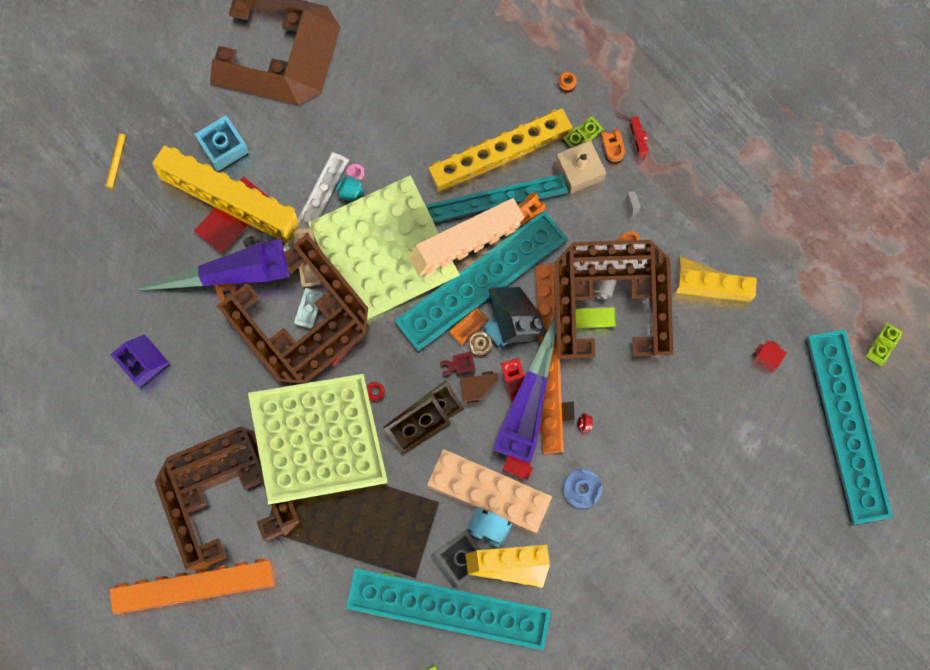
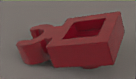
M471 352L452 356V362L449 360L440 362L441 366L447 365L449 367L447 371L442 372L443 376H448L455 370L457 376L476 371Z

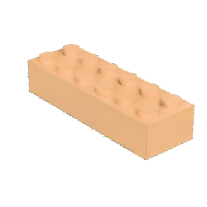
M514 198L417 244L408 258L418 276L424 274L426 276L431 275L436 271V268L440 266L445 268L452 263V260L456 258L461 260L468 256V252L481 250L486 243L491 245L500 240L499 237L503 235L506 237L510 236L515 232L516 228L521 226L520 222L525 217Z
M443 449L427 484V488L471 508H482V512L486 514L490 511L508 520V523H512V526L536 535L552 498L548 494Z

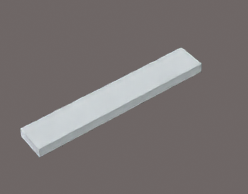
M334 152L331 153L297 219L299 223L298 230L309 229L308 222L322 216L340 177L349 163L348 158ZM294 236L288 245L285 244L283 246L284 251L289 250L295 243Z

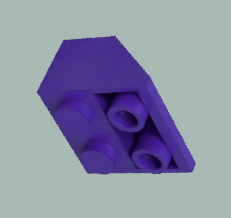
M145 334L126 341L110 354L139 388L169 364Z

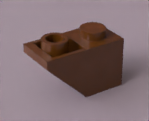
M486 371L480 376L467 374L460 378L459 383L463 405L482 402L498 381V373Z

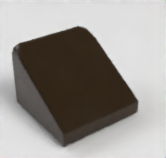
M574 402L562 403V423H574Z

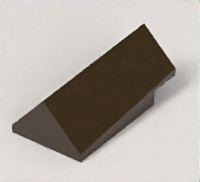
M445 380L383 427L403 455L450 424L449 418L464 409L448 381Z

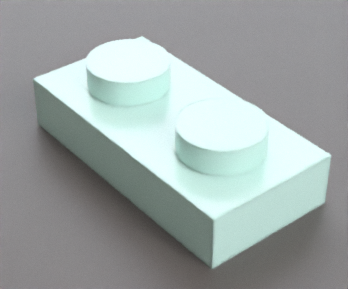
M305 288L294 325L310 330L314 328L319 309L314 303L324 293Z

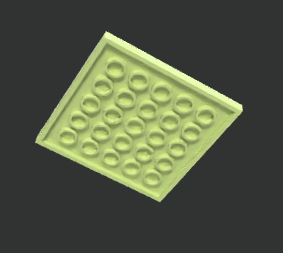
M411 175L308 222L309 227L313 228L314 237L321 251L368 306L367 320L459 276L453 261L445 268H442V266L436 268V271L431 275L426 276L424 274L418 276L408 258L417 244L439 234Z
M364 374L248 393L268 504L387 483Z

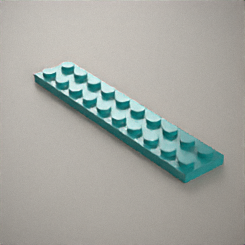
M544 210L461 271L459 276L450 279L397 318L395 324L418 352L462 320L475 308L489 300L491 297L488 289L506 287L567 242L568 238Z
M846 330L810 335L807 337V342L852 523L856 525L892 518L893 514Z
M356 568L354 569L346 609L538 650H544L551 613L549 609Z

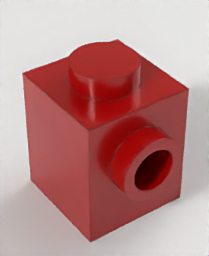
M767 340L763 345L760 343L754 353L757 355L754 361L774 372L787 352L781 349L778 343Z
M508 456L502 473L524 481L525 477H530L533 467L530 466L531 462L527 463Z

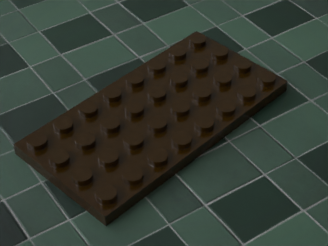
M383 484L291 500L300 522L287 535L281 534L279 536L416 579L439 502ZM271 509L269 516L274 514L273 509Z

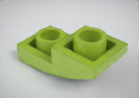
M590 116L579 127L576 126L563 139L573 148L592 141L604 129L593 116Z
M614 307L575 309L576 329L616 327Z
M887 322L876 337L866 357L883 366L891 351L896 347L903 332Z

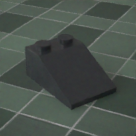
M520 287L488 289L503 343L530 342L546 334L541 314Z

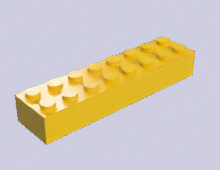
M164 145L152 163L160 180L276 239H281L287 245L294 236L293 231H297L299 228L295 210L291 206H283L275 198L263 196L259 190L255 188L250 189L243 182L230 179L224 172L220 171L218 173L206 163H203V165L198 163L194 157L190 155L185 156L174 147L169 148Z

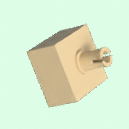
M591 141L556 155L555 163L560 174L564 175L570 194L604 181L606 171Z

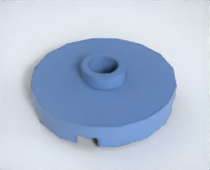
M575 470L564 481V497L574 507L582 509L591 507L601 497V481L591 470ZM579 486H584L586 491L580 492Z

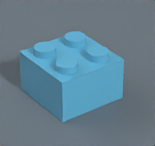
M227 115L194 134L198 144L216 171L221 170L249 153L245 142Z

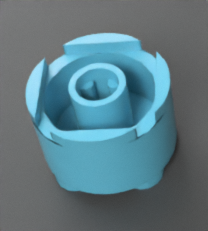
M476 507L466 530H468L472 538L485 539L484 544L493 548H500L505 542L512 523H508V520L490 511L486 514L482 512V508Z

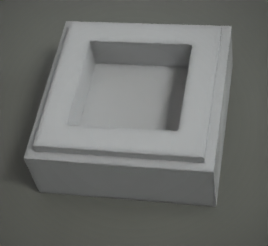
M628 192L626 201L631 216L636 215L640 210L636 192Z

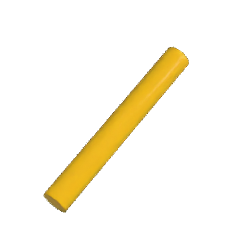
M121 133L117 137L105 184L108 188H113L125 140V135Z

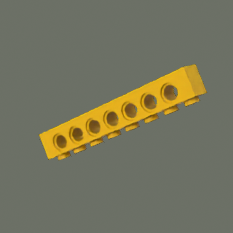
M563 108L551 110L544 117H536L530 123L520 124L510 132L504 131L492 140L486 139L476 147L470 146L458 155L455 153L442 162L436 161L428 167V174L439 193L565 137L572 131V125ZM549 124L552 125L554 128L547 129L545 125ZM535 132L537 136L532 137L528 133ZM518 139L521 143L514 144L512 140ZM500 146L504 148V150L497 151L495 150V148ZM485 154L487 158L481 159L478 155ZM464 161H468L470 165L463 166L461 163ZM446 169H452L454 172L452 174H447L444 171Z

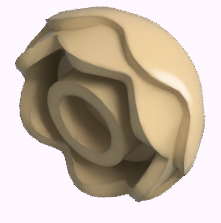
M475 332L468 340L469 349L476 355H485L492 348L491 338L487 333Z

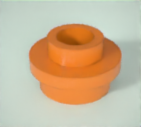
M565 72L559 76L558 84L564 90H571L575 87L577 80L572 73ZM569 80L570 84H566L564 81Z

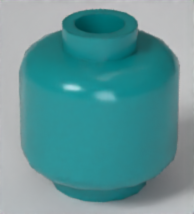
M346 175L344 178L340 177L335 191L338 192L339 198L354 202L357 198L360 199L365 189L362 188L361 180Z

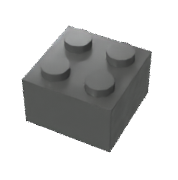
M465 530L431 554V556L455 588L473 576L468 574L466 554L480 550V548L468 531Z

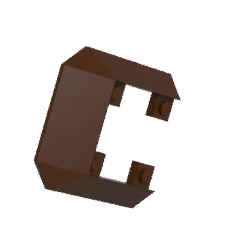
M233 0L229 10L231 17L248 20L251 7L285 15L282 29L297 33L288 62L272 58L268 72L234 64L237 51L218 46L215 59H212L210 85L294 105H301L321 94L340 31V25L328 6L303 0Z
M308 233L284 253L288 271L291 274L303 263H306L328 292L314 303L326 318L296 342L285 328H282L268 339L245 311L260 299L248 283L217 305V308L276 380L280 382L307 383L366 335L368 306Z
M651 240L573 242L554 262L557 359L596 358L595 338L576 339L575 301L594 300L593 281L630 280L631 299L649 298L650 337H632L633 356L674 355L670 258Z
M240 426L166 458L154 481L186 571L210 568L209 565L227 558L219 538L201 545L190 513L208 506L203 491L238 476L244 490L263 483L265 488L255 431ZM291 500L271 504L274 514L257 521L264 542L281 534L287 535L300 522Z

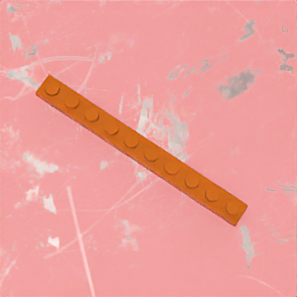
M554 263L536 266L537 310L542 316L546 333L556 315ZM557 333L541 413L544 454L564 452L560 359H557ZM546 334L538 338L539 347Z

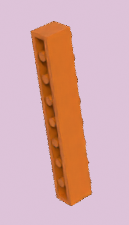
M266 558L254 560L255 563L253 564L238 562L235 563V567L227 568V565L215 567L214 571L207 572V569L195 570V574L187 575V572L175 574L174 578L167 579V576L156 577L155 581L147 582V579L135 581V585L128 586L127 583L116 584L115 588L109 589L112 613L122 614L275 586L272 562L267 561Z

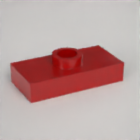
M632 117L629 127L638 158L646 157L648 152L646 131H642L639 117Z

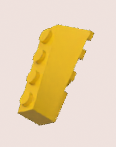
M679 256L676 293L751 302L756 296L757 278L730 275Z
M547 545L477 550L466 554L469 575L501 579V581L517 582L539 588L543 587L550 566Z

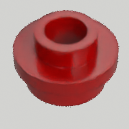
M371 382L366 387L369 400L379 401L383 398L385 390L381 383ZM373 389L379 391L377 395H373L371 392Z
M583 413L577 421V426L581 432L591 431L593 426V418L587 413Z

